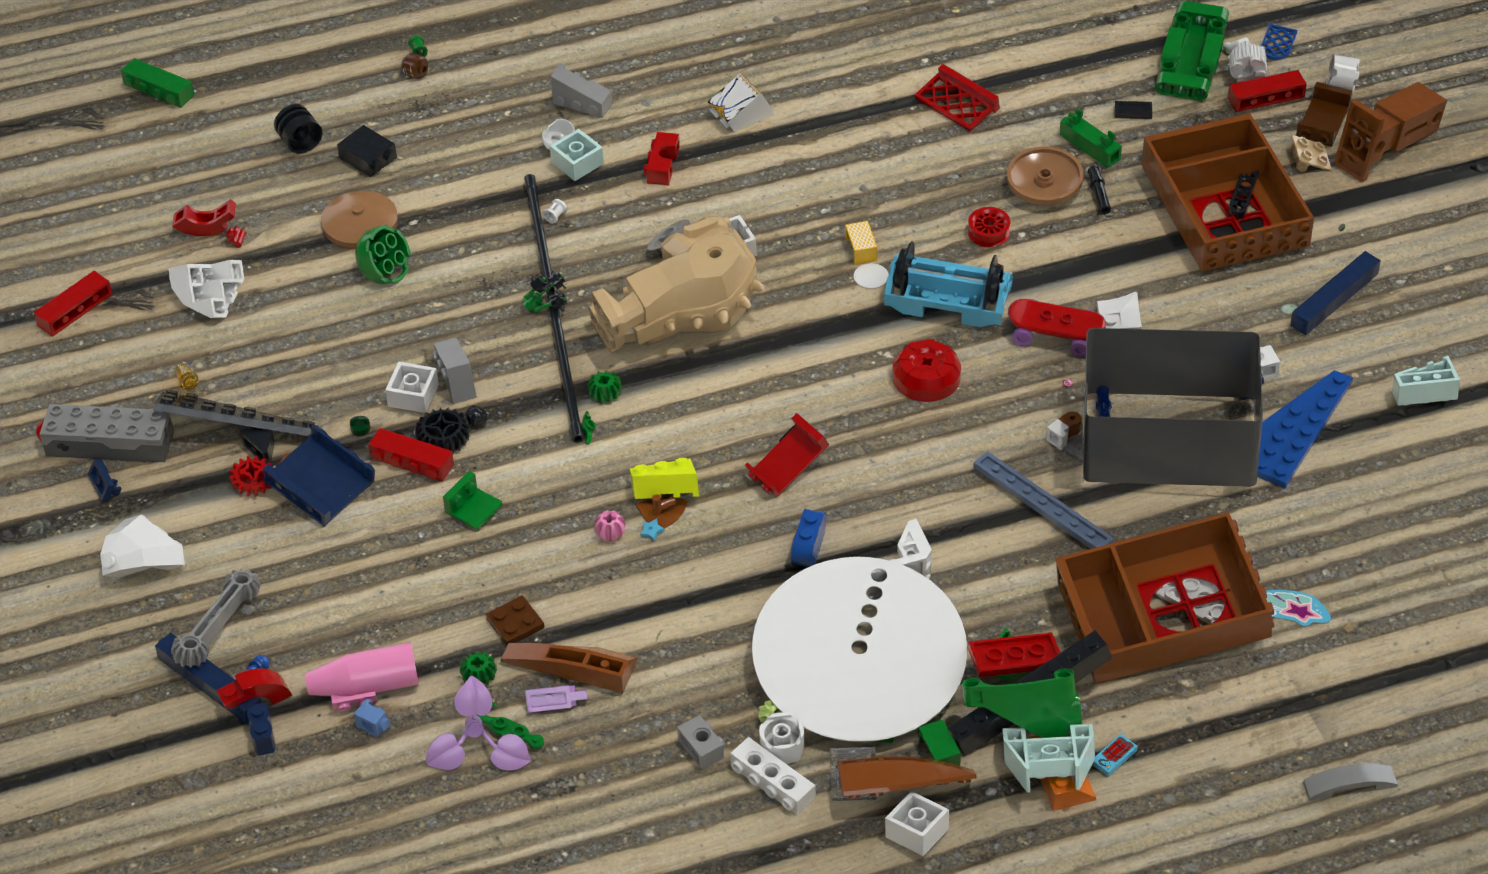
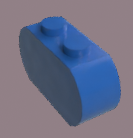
M810 509L803 510L793 541L791 552L792 565L807 568L815 565L825 534L826 512Z

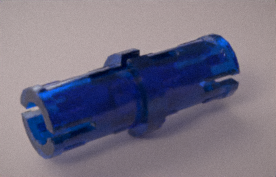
M1100 386L1096 390L1097 402L1095 404L1098 417H1110L1112 403L1109 400V388Z

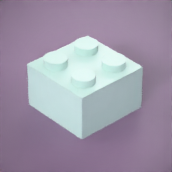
M580 129L550 145L551 163L574 181L604 164L603 147Z

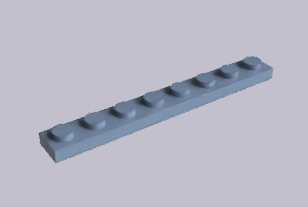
M988 451L974 462V469L1088 548L1092 549L1114 543L1112 536Z

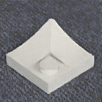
M1137 292L1115 299L1097 301V311L1105 318L1106 328L1142 329Z

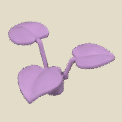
M470 676L466 683L458 690L454 700L456 710L461 715L468 717L465 721V731L458 742L451 733H444L434 739L427 751V765L442 770H452L459 767L465 758V751L460 745L464 742L466 736L475 738L483 735L488 743L495 748L490 758L496 767L502 770H517L524 767L530 762L531 758L525 742L515 734L504 735L498 740L496 745L487 735L486 731L483 730L482 720L477 715L484 716L490 712L492 698L486 686L477 678Z

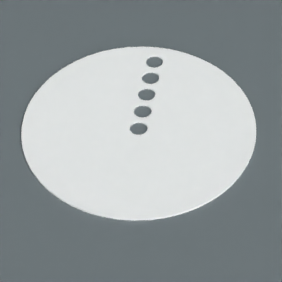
M845 557L821 562L800 571L785 581L770 596L761 610L755 625L752 655L756 675L763 690L782 713L791 714L793 718L799 719L805 729L819 735L844 741L869 742L894 738L915 730L930 721L949 703L956 693L965 671L967 641L963 623L956 608L945 593L931 580L915 570L896 562L871 557ZM874 570H884L887 573V578L882 582L874 581L871 577ZM871 587H877L881 589L882 596L877 600H872L867 597V590ZM866 605H873L877 608L878 612L876 616L867 618L863 616L861 610ZM861 623H868L872 626L873 631L867 636H862L858 634L856 628ZM856 641H863L867 644L868 649L863 654H856L852 651V644Z

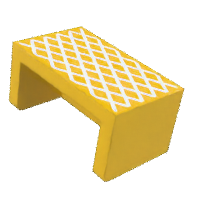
M868 221L846 224L845 238L851 242L854 250V263L862 264L877 261V245Z

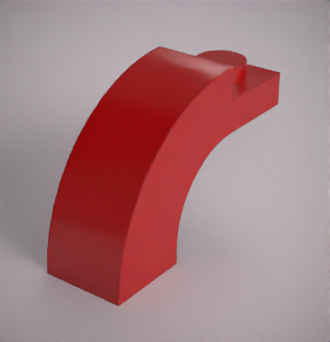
M230 199L212 211H198L186 205L174 213L172 227L193 236L219 234L227 230L228 221L234 218L236 203Z
M264 668L234 675L236 681L216 690L226 710L256 697L268 698L272 705H275L293 696L279 673Z

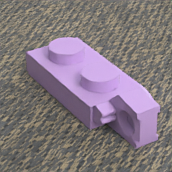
M575 685L525 690L528 712L572 708V706L577 705L576 700L587 699V690H575Z

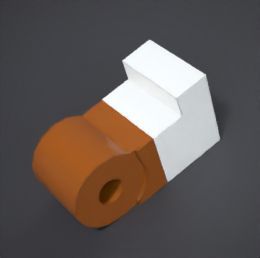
M1073 411L1062 415L1047 427L1046 440L1058 449H1064L1067 446V439L1079 434L1082 420L1081 415Z

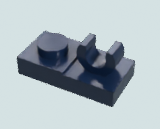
M94 459L88 476L101 501L108 502L111 494L119 495L122 488L116 487L118 480L111 479L102 459Z

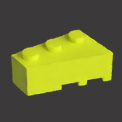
M678 458L672 462L659 461L654 465L646 466L640 464L630 468L632 492L635 499L652 498L656 494L660 495V497L661 494H673L674 497H680V493H693V497L699 496L697 473L691 459Z

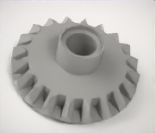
M687 219L678 221L657 234L648 244L647 249L652 254L662 252L661 243L672 234H682L684 226L691 225L690 221Z

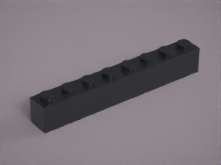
M1094 630L1014 684L1053 679L1054 672L1059 669L1073 670L1076 683L1113 658L1106 642ZM978 707L949 726L948 730L956 745L967 756L1003 732L1004 728H1009L1014 723L985 707Z

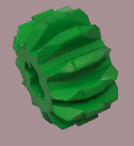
M605 370L604 373L598 371L597 375H591L590 380H588L589 395L591 398H594L595 402L601 400L603 404L605 401L612 403L613 399H618L622 391L621 380L614 372L608 373Z
M476 651L474 655L468 653L467 658H462L460 674L464 683H466L470 676L477 678L486 685H489V680L495 679L497 665L493 656H488L486 652L479 654Z

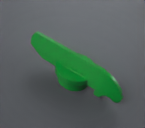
M586 411L583 415L581 426L584 432L585 444L589 445L596 424L591 420L589 412Z

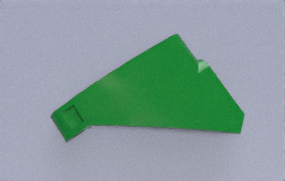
M1071 669L1055 671L1053 679L1019 684L989 685L977 678L966 679L962 682L965 706L985 707L1042 738L1070 737V725L1082 724L1081 704L1075 689L1074 671Z

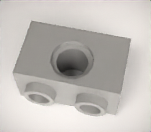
M700 715L677 727L678 741L701 770L724 758L725 743L723 739L715 735L711 724L708 721L705 722Z

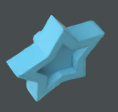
M656 518L650 523L642 522L644 529L640 535L641 537H650L655 541L657 535L665 530L658 525Z

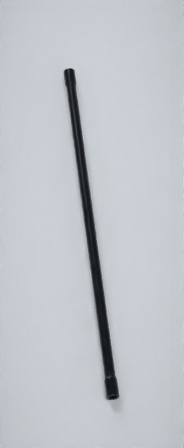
M528 174L524 177L526 191L528 192L542 274L550 284L551 281L548 277L552 275V269L538 200L535 176ZM555 286L546 292L548 302H551L550 296L556 294ZM550 306L549 311L569 414L572 441L579 443L584 440V434L578 413L559 309L555 310L553 306Z

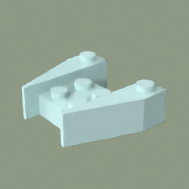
M1070 725V737L1026 739L1024 728H1004L1003 748L1005 764L1026 792H1030V778L1043 779L1055 776L1061 778L1075 776L1076 790H1080L1095 759L1093 725Z

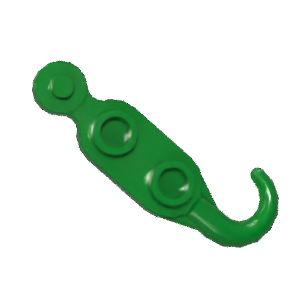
M492 702V707H497V704ZM477 715L481 718L482 723L486 724L495 735L502 737L507 734H515L525 743H528L532 749H540L544 745V738L541 735H531L528 728L505 717Z

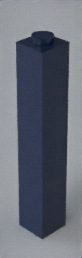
M1364 251L1292 312L1290 326L1304 335L1310 333L1378 275L1381 260Z
M170 632L166 637L160 639L155 645L158 659L225 708L216 690L236 680L208 659H206V662L201 663L200 667L192 665L191 668L188 665L182 667L180 663H175L173 654H171L174 639L178 637ZM260 697L249 699L228 711L248 725L247 708L249 705L261 703Z

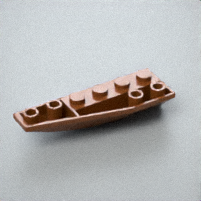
M508 643L501 658L503 663L621 693L624 692L638 661V657L599 647L562 646L543 643Z
M881 756L837 761L840 789L843 796H847L848 799L860 798L861 794H870L872 797L884 795L883 792L921 788L930 785H947L949 782L956 781L958 783H969L971 779L977 778L973 769L927 758Z

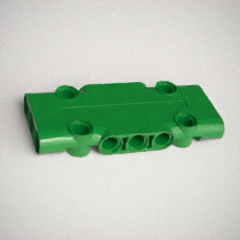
M1181 1L1178 4L1176 13L1173 16V24L1169 27L1162 52L1160 70L1155 84L1157 93L1203 101L1208 97L1213 74H1216L1223 47L1225 29L1229 18L1227 8L1191 1Z

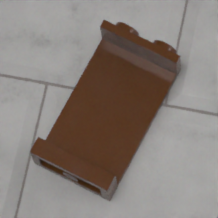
M1316 82L1313 98L1303 121L1298 122L1296 136L1332 147L1350 107L1353 91Z

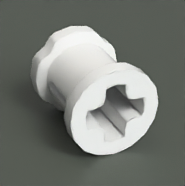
M560 199L553 200L552 205L543 211L545 220L551 224L556 223L558 217L567 212V206Z

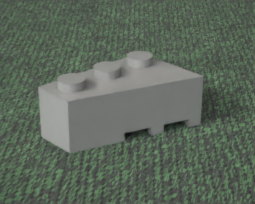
M560 63L551 75L553 104L603 118L612 106L611 90L593 80L587 81L580 77V73L576 71L572 73L565 69L564 64Z
M457 338L433 343L435 351H432L434 363H437L439 372L441 371L453 404L477 398L470 362Z

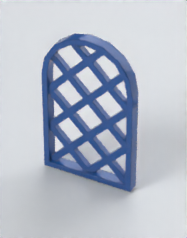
M1269 24L1261 44L1267 47L1264 48L1265 51L1270 50L1271 52L1270 54L1265 52L1266 57L1272 60H1281L1288 57L1298 30ZM1283 31L1285 34L1280 36L1278 32ZM1276 34L1277 37L1272 38L1270 35ZM1288 37L1290 40L1285 41L1283 38ZM1280 39L1282 42L1277 44L1275 40ZM1273 42L1274 45L1269 46L1267 43ZM1285 45L1287 48L1282 49L1280 46ZM1277 47L1279 51L1274 52L1272 48Z

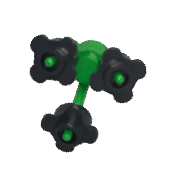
M551 270L552 275L548 277L551 281L550 284L543 275L536 274L535 277L532 276V281L530 282L532 289L522 299L526 309L530 312L534 310L537 313L544 308L553 306L555 310L560 309L564 312L567 298L559 290L562 286L566 289L563 284L566 282L564 275H561L559 272L555 274ZM555 286L557 288L555 290L556 294L550 296L551 302L541 305L543 302L541 296Z

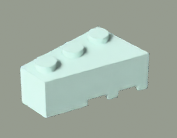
M1449 356L1443 357V361L1437 363L1431 361L1425 367L1419 369L1413 367L1394 374L1392 394L1398 406L1458 399L1460 379Z

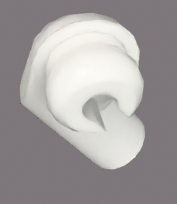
M1247 37L1231 43L1225 42L1223 50L1230 54L1232 49L1235 50L1238 43L1250 41Z

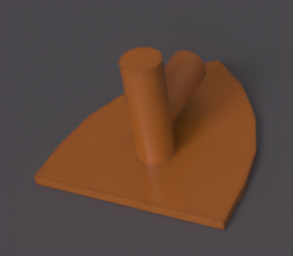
M656 494L651 499L644 500L635 505L646 522L650 523L657 518L658 525L665 529L681 517L688 501L677 497H660V495Z

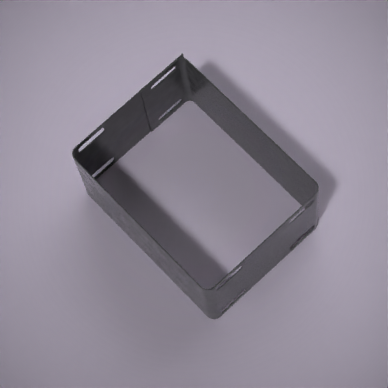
M1091 328L1087 331L1083 481L1242 487L1256 485L1263 420L1260 336L1257 333ZM1099 393L1247 397L1252 399L1254 403V421L1094 417L1087 414V395Z

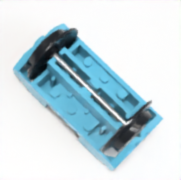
M913 241L909 243L907 248H902L900 253L895 255L894 260L891 262L890 273L886 282L884 305L890 306L902 314L923 317L926 307L962 313L961 324L976 327L1001 324L1006 299L1012 287L1013 273L1004 272V266L998 264L997 255L993 256L989 269L915 257V244ZM894 287L900 289V295L893 294ZM991 305H996L995 311H989Z

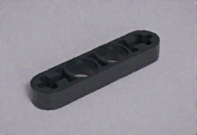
M1259 170L1253 171L1251 176H1247V173L1245 176L1240 174L1229 207L1230 217L1231 215L1235 216L1236 220L1245 218L1259 176ZM1248 182L1251 186H1243L1241 183ZM1238 196H1245L1246 199H1239Z

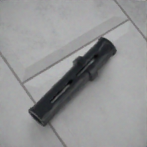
M1091 166L1087 171L1090 177V187L1094 190L1099 212L1105 215L1111 212V206L1104 187L1105 180L1101 177L1099 167Z

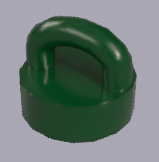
M355 416L350 419V429L354 435L362 436L370 431V421L367 417Z

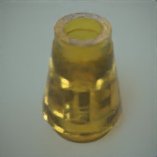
M179 364L176 367L179 385L186 390L194 389L198 384L197 374L185 364Z

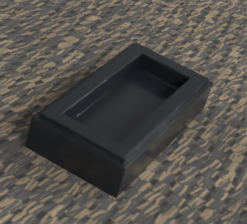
M1115 101V118L1152 119V102Z

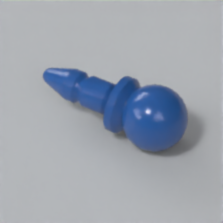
M258 655L249 663V668L245 671L259 668L268 669L270 661L265 655Z

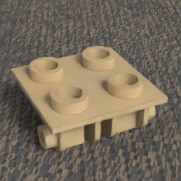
M1292 135L1291 150L1297 170L1305 172L1308 166L1312 165L1332 171L1324 144Z

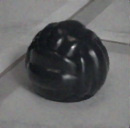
M472 405L467 409L466 416L470 425L481 426L486 423L488 414L482 408Z

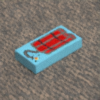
M1120 734L1095 756L1092 765L1109 777L1137 752L1138 746Z

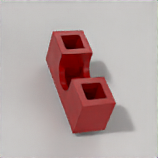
M657 132L655 139H652V151L648 152V164L644 166V175L647 176L648 184L670 185L673 174L672 160H677L680 149L679 134Z

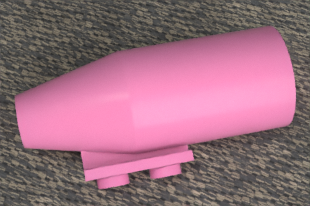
M411 642L346 654L305 673L308 695L331 696L333 709H338V711H347L352 706H361L366 699L371 700L372 705L373 702H377L376 693L419 685Z

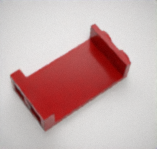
M798 413L791 418L796 426L754 468L748 462L745 464L749 471L747 475L755 483L757 481L761 482L760 486L767 494L772 492L776 497L829 446L825 437Z

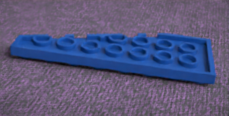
M1334 370L1262 422L1258 478L1283 488L1287 487L1349 389L1353 377Z

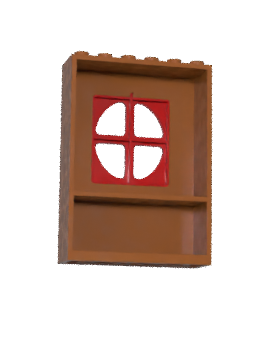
M1250 113L1144 137L1141 165L1201 271L1310 246L1314 217ZM1259 170V176L1250 205L1257 211L1246 213L1245 218L1236 220V217L1232 215L1230 217L1229 206L1225 200L1232 199L1240 174L1245 176L1247 173V176H1251L1253 171ZM1248 182L1241 183L1243 186H1251ZM1238 196L1239 199H1246L1245 196ZM1217 202L1227 218L1204 222L1202 216L1205 208L1209 204ZM1257 218L1263 221V227L1243 231L1239 225L1240 222ZM1230 225L1236 233L1216 237L1209 230Z
M1229 512L1055 558L1058 586L1078 640L1096 630L1108 645L1113 658L1091 673L1095 684L1272 637V628L1275 627L1272 615H1274L1273 605L1271 602H1267L1265 586H1261L1259 583L1260 576L1258 570L1253 569L1252 556L1250 552L1246 553L1245 540L1243 536H1239L1237 521L1232 520ZM1190 578L1204 580L1215 585L1219 591L1190 599L1182 581ZM1173 583L1176 586L1181 602L1152 609L1150 603L1154 594L1163 585ZM1215 601H1223L1225 606L1219 618L1212 624L1200 626L1194 612V607ZM1178 611H1185L1192 629L1174 631L1160 625L1156 618Z

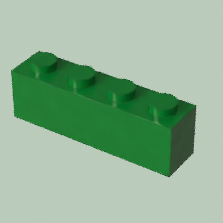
M136 58L132 59L121 70L124 85L180 108L195 95L192 81Z

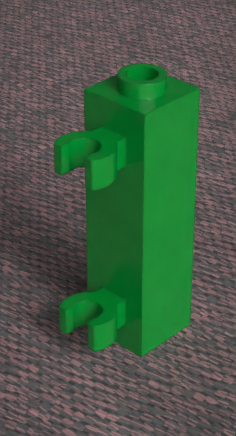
M1076 108L1075 113L1070 112L1067 117L1060 121L1059 135L1106 168L1121 160L1122 145L1114 141L1115 133L1110 130L1108 135L1101 132L1082 118L1083 111Z

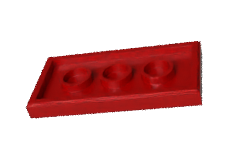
M1052 632L970 641L967 645L979 677L1031 672L1061 653Z

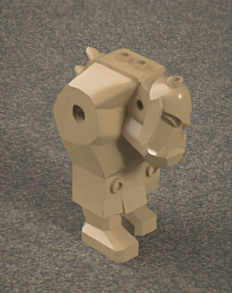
M719 216L704 217L694 224L684 226L682 234L675 233L668 236L661 243L664 261L627 277V287L623 288L624 298L620 301L614 299L603 288L591 292L593 306L588 307L590 319L609 352L620 349L626 342L636 341L639 345L645 343L648 346L678 333L729 331L740 320L746 309L751 307L750 298L754 291L762 292L765 287L757 279L754 254L748 249L745 241L742 240L736 229L732 230V232L729 228L732 225L728 216L724 218Z

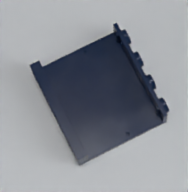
M313 424L311 426V436L275 468L269 464L263 468V481L325 527L375 481V469L371 464L361 460L355 452L346 449L340 441L331 438L325 430L319 429Z

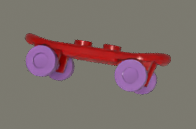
M1034 299L1015 300L1008 308L1009 319L1017 327L1012 339L1019 346L1030 345L1033 339L1031 332L1064 339H1073L1074 341H1072L1070 347L1071 353L1077 357H1086L1087 331L1091 328H1106L1105 318L1092 310L1039 302Z

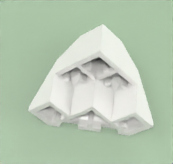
M227 260L214 264H184L168 268L171 288L183 305L209 318L227 317L229 312L227 309L234 302L238 294L236 291L238 286L242 285L244 281L242 260Z
M144 515L124 520L107 534L100 554L103 575L116 578L152 567L171 570L185 565L182 544L169 537L164 530L152 524Z

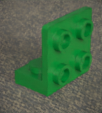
M468 471L443 496L445 513L475 530H479L503 506L501 500L477 488L476 474Z

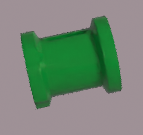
M419 35L411 37L408 45L412 49V53L426 57L428 49L424 46V39Z

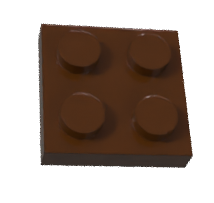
M523 595L486 613V620L506 646L508 643H517L545 628L544 622Z

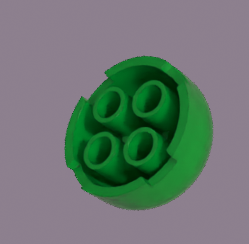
M382 225L367 230L359 238L355 250L356 263L361 273L371 282L377 284L398 282L405 277L410 269L406 267L408 265V257L411 256L410 248L406 238L398 229L394 230L388 225ZM403 266L399 276L392 279L382 277L393 273L394 267Z

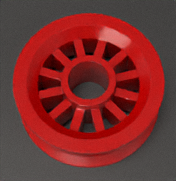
M982 207L970 214L968 219V236L975 244L983 247H996L1008 240L1011 220L1005 211L996 207Z

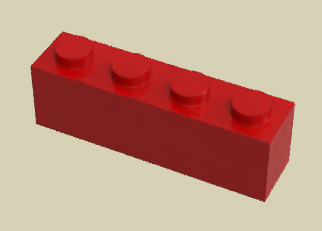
M1299 70L1229 84L1228 100L1235 112L1305 98L1307 83Z
M93 270L36 310L34 316L37 326L50 336H55L113 295L109 280Z
M379 428L368 444L371 459L427 476L430 479L443 482L454 466L451 450Z

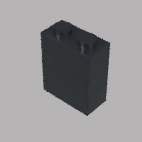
M362 125L337 144L339 158L369 177H372L397 158L395 143L365 125Z

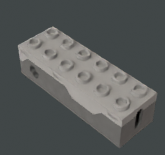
M49 404L45 419L37 424L36 436L42 442L46 456L166 462L174 434L170 413L154 411V409Z

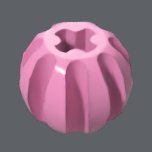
M606 510L595 519L594 529L597 536L601 537L602 540L616 541L617 538L624 534L626 524L623 516L619 515L618 512Z

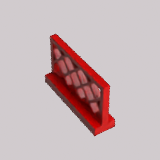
M945 64L938 67V73L914 95L918 101L970 132L991 112L996 113L1000 109L999 97ZM939 80L945 83V86L934 87V84ZM948 90H957L959 94L948 95ZM946 91V95L935 97V92ZM933 92V97H923L925 93ZM970 98L973 102L962 103V99ZM960 99V104L949 105V100ZM947 100V105L938 106L936 104L937 101ZM974 107V112L963 113V108ZM976 107H986L984 111L976 112ZM961 109V114H952L950 110ZM971 117L975 118V120L972 121L970 124L966 123L963 119Z

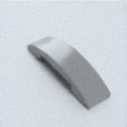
M1373 763L1332 768L1312 775L1303 781L1309 800L1332 797L1333 792L1368 786H1374L1375 790H1382L1398 786L1391 766Z

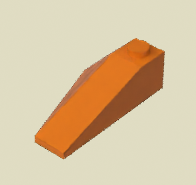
M1034 735V736L1026 737V739L1042 738V737H1040V736H1038V735ZM1055 776L1040 779L1053 811L1096 800L1095 793L1087 778H1085L1080 790H1076L1075 776L1065 778Z

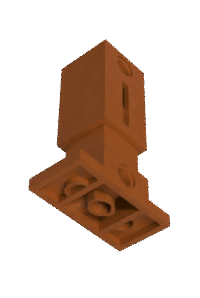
M1417 82L1376 102L1374 110L1357 99L1351 101L1334 164L1359 181H1366L1371 165L1382 159L1383 152L1389 149L1397 152L1438 131L1447 99Z

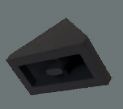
M243 429L240 431L243 445L254 456H258L260 461L265 458L266 464L271 463L275 445L272 430Z

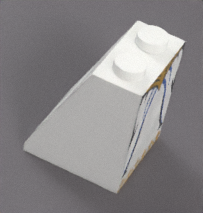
M742 73L708 101L711 106L710 112L715 118L720 117V122L726 129L730 127L734 132L775 113L761 92Z

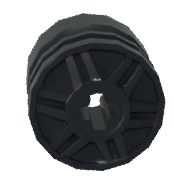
M291 104L283 108L275 117L274 130L287 147L296 154L311 151L322 139V127L307 108L301 104Z

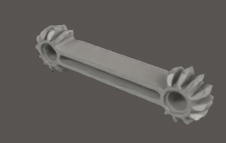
M240 569V571L232 570L231 574L226 575L225 582L223 583V593L190 634H181L180 638L174 639L171 654H173L175 663H180L182 667L188 665L191 668L192 665L200 667L201 663L206 662L209 653L208 645L243 601L251 602L252 598H257L260 582L256 573Z

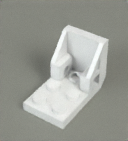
M917 519L908 521L897 545V552L900 558L890 561L909 567L930 579L932 549ZM877 569L872 572L871 577L876 582H882L887 578V573L884 570ZM871 587L867 590L866 595L874 600L882 596V591L877 587Z

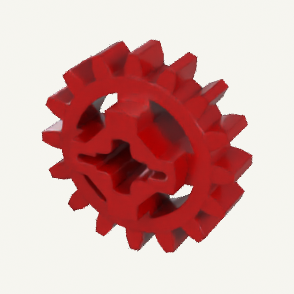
M247 456L246 461L240 458L239 464L234 463L233 469H230V484H233V489H238L239 494L246 492L247 497L251 493H254L256 497L258 492L265 494V488L271 489V486L263 481V468L267 465L266 459L263 458L259 461L258 456H255L254 459Z

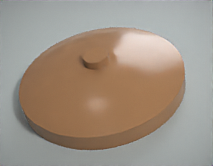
M1047 146L1034 147L1020 152L1011 160L1007 169V183L1010 190L1017 197L1028 203L1056 205L1070 200L1080 191L1083 184V168L1078 159L1065 150Z
M353 191L340 195L325 207L321 216V224L325 236L332 243L344 248L356 249L359 238L371 228L388 225L395 230L398 224V215L394 203L383 194L373 191Z

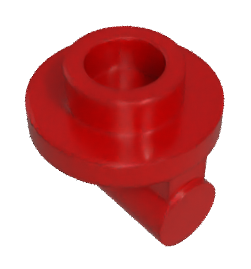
M238 226L230 227L225 236L228 238L227 243H232L236 248H241L246 231L239 229Z

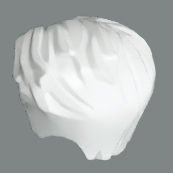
M556 119L542 133V141L545 147L550 150V145L574 132L575 128L566 119Z

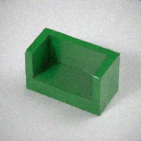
M943 719L918 727V740L920 743L925 742L934 760L960 766L961 752Z

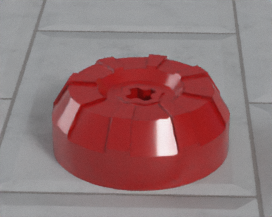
M935 339L910 342L898 353L893 361L894 385L900 393L910 399L921 402L938 401L947 398L959 387L961 381L960 360L948 345L935 341Z

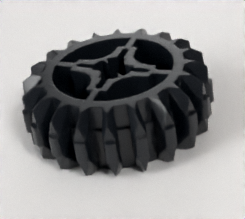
M440 407L439 410L435 411L432 409L431 413L425 412L424 417H420L419 422L416 423L415 436L419 441L451 450L454 454L455 450L461 451V447L466 446L470 437V425L467 417H464L462 412L458 413L457 409L451 411L449 407L446 410H442Z

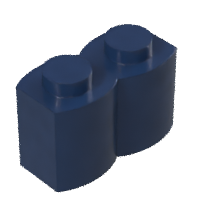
M264 702L249 705L247 717L256 754L261 756L274 753L276 743L267 705Z

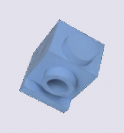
M366 699L354 713L356 727L377 738L390 726V719L386 717V712L380 707L372 706L369 699Z

